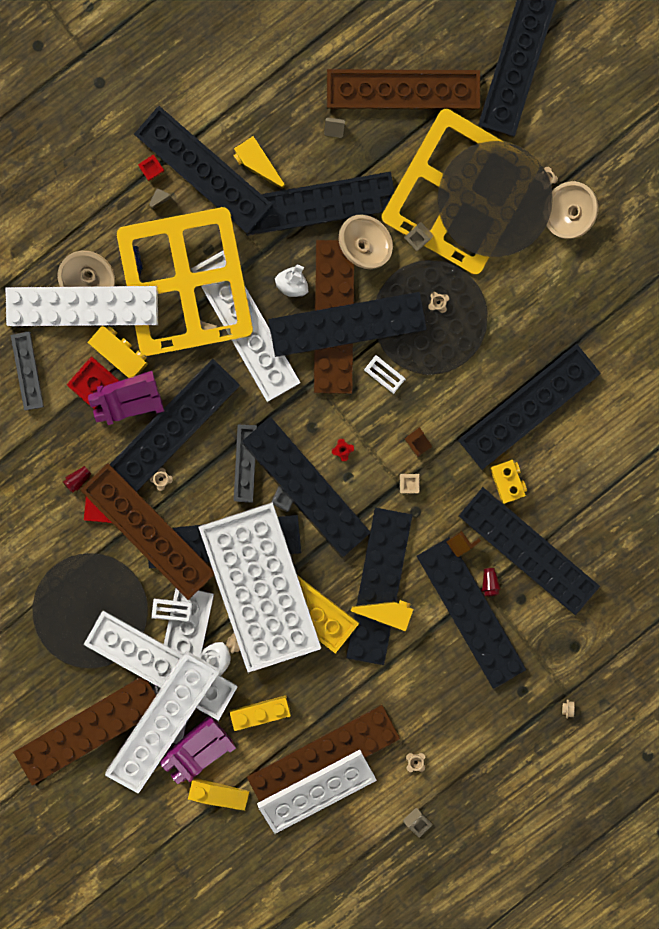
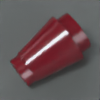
M83 466L66 476L63 484L71 493L78 492L91 475V472Z
M495 568L484 569L482 584L484 596L499 595L501 588Z

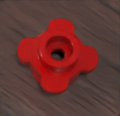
M339 439L336 447L332 449V454L339 456L342 461H347L349 454L354 451V446L347 444L344 439Z

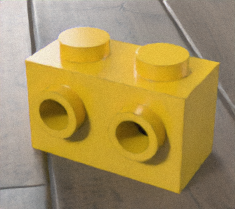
M513 460L490 467L503 504L526 496L524 492L527 491L524 481H520L518 476L521 471L517 462L514 463Z

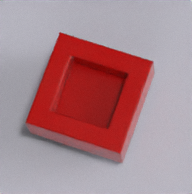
M154 154L138 164L148 181L165 172Z

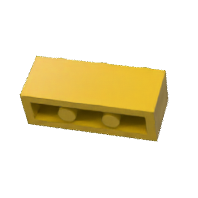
M102 325L87 343L128 378L138 376L148 365L144 361L146 357L139 351L136 353L130 349L132 345L124 338L122 340L116 337L117 332L110 326L106 328Z
M285 695L230 710V716L234 731L290 717L291 712L287 696Z

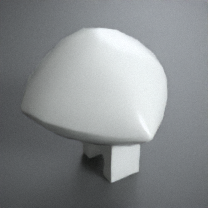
M296 265L276 276V286L284 295L298 297L308 293V283L302 273L304 267Z
M223 642L209 645L198 656V658L218 668L219 676L226 671L231 660L230 651Z

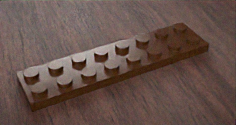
M327 69V109L480 110V70Z
M316 240L315 311L354 304V264L342 252L339 240ZM353 344L315 350L314 393L352 394Z
M109 463L81 489V492L187 600L215 575L213 569Z
M140 677L14 751L13 753L31 785L38 783L138 724L157 693L149 681Z
M381 704L248 775L247 779L259 802L358 750L366 758L396 742L400 737Z

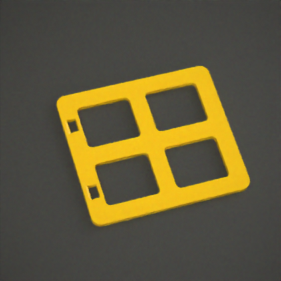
M443 109L439 112L383 211L382 221L404 235H407L409 231L400 227L403 221L413 226V228L417 226V224L401 216L399 211L419 177L424 178L449 193L446 204L430 230L433 237L424 246L469 273L479 274L537 174L539 164L536 160L449 109ZM447 127L477 144V149L458 181L428 165V160ZM491 153L496 154L521 170L520 176L501 207L472 190L475 180ZM463 203L470 205L493 219V224L474 256H470L444 241V235ZM454 251L464 256L462 262L452 257Z
M215 208L123 226L117 230V240L126 285L157 286L158 294L179 291L187 332L182 335L154 340L151 338L149 325H135L139 349L143 355L150 356L247 337L252 334L253 326L231 214L227 208ZM218 224L226 266L192 273L189 267L183 231ZM167 234L176 275L171 278L142 283L139 279L133 240ZM229 281L237 323L203 330L194 292L195 287ZM230 328L232 335L220 337L219 330ZM172 339L174 346L162 348L161 341Z

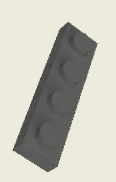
M31 332L11 335L24 410L43 408L44 403Z
M238 425L234 501L253 502L255 458L241 442L257 429L256 425Z

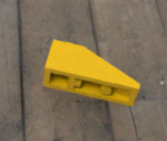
M254 136L234 148L236 154L233 156L239 165L243 164L246 169L280 189L285 188L284 182Z
M400 600L399 603L387 602L352 606L351 611L406 631L413 608H410V603Z
M194 777L188 800L245 810L250 791Z

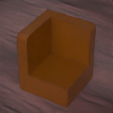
M420 427L404 438V441L416 457H419L432 447Z
M460 531L450 538L447 544L454 554L459 557L476 546L481 540L478 538L470 543L464 533Z

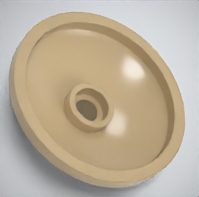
M576 181L565 182L557 186L549 194L544 205L543 215L546 226L554 235L564 239H574L584 235L594 225L598 215V201L595 193L587 185ZM578 210V214L574 216V212Z
M355 215L347 219L340 228L339 244L347 259L356 266L364 269H376L383 266L391 257L393 250L392 238L387 228L377 219L368 215Z
M76 251L69 254L60 264L58 282L60 287H110L115 285V275L108 261L99 254L91 251Z

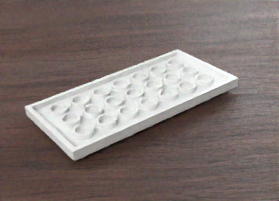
M273 502L199 526L247 672L320 650L321 645Z

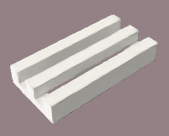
M376 355L364 369L366 373L393 394L405 380L402 375ZM376 361L380 363L383 367H385L388 371H390L393 375L400 379V381L396 382L393 378H391L388 374H386L374 363ZM370 368H374L377 372H379L382 376H384L387 380L394 384L395 387L392 388L390 385H388L385 381H383L380 377L373 373L370 370Z
M154 599L152 618L183 622L191 621V602ZM157 603L188 606L187 610L157 607ZM156 611L187 614V618L156 614Z

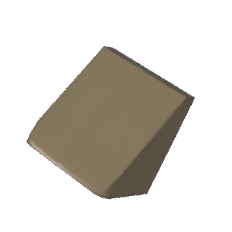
M327 117L324 135L342 138L345 121Z
M156 189L149 206L154 210L172 197L170 194Z
M420 222L404 238L418 251L433 237V234Z
M415 808L403 820L406 826L419 838L433 825L418 808Z

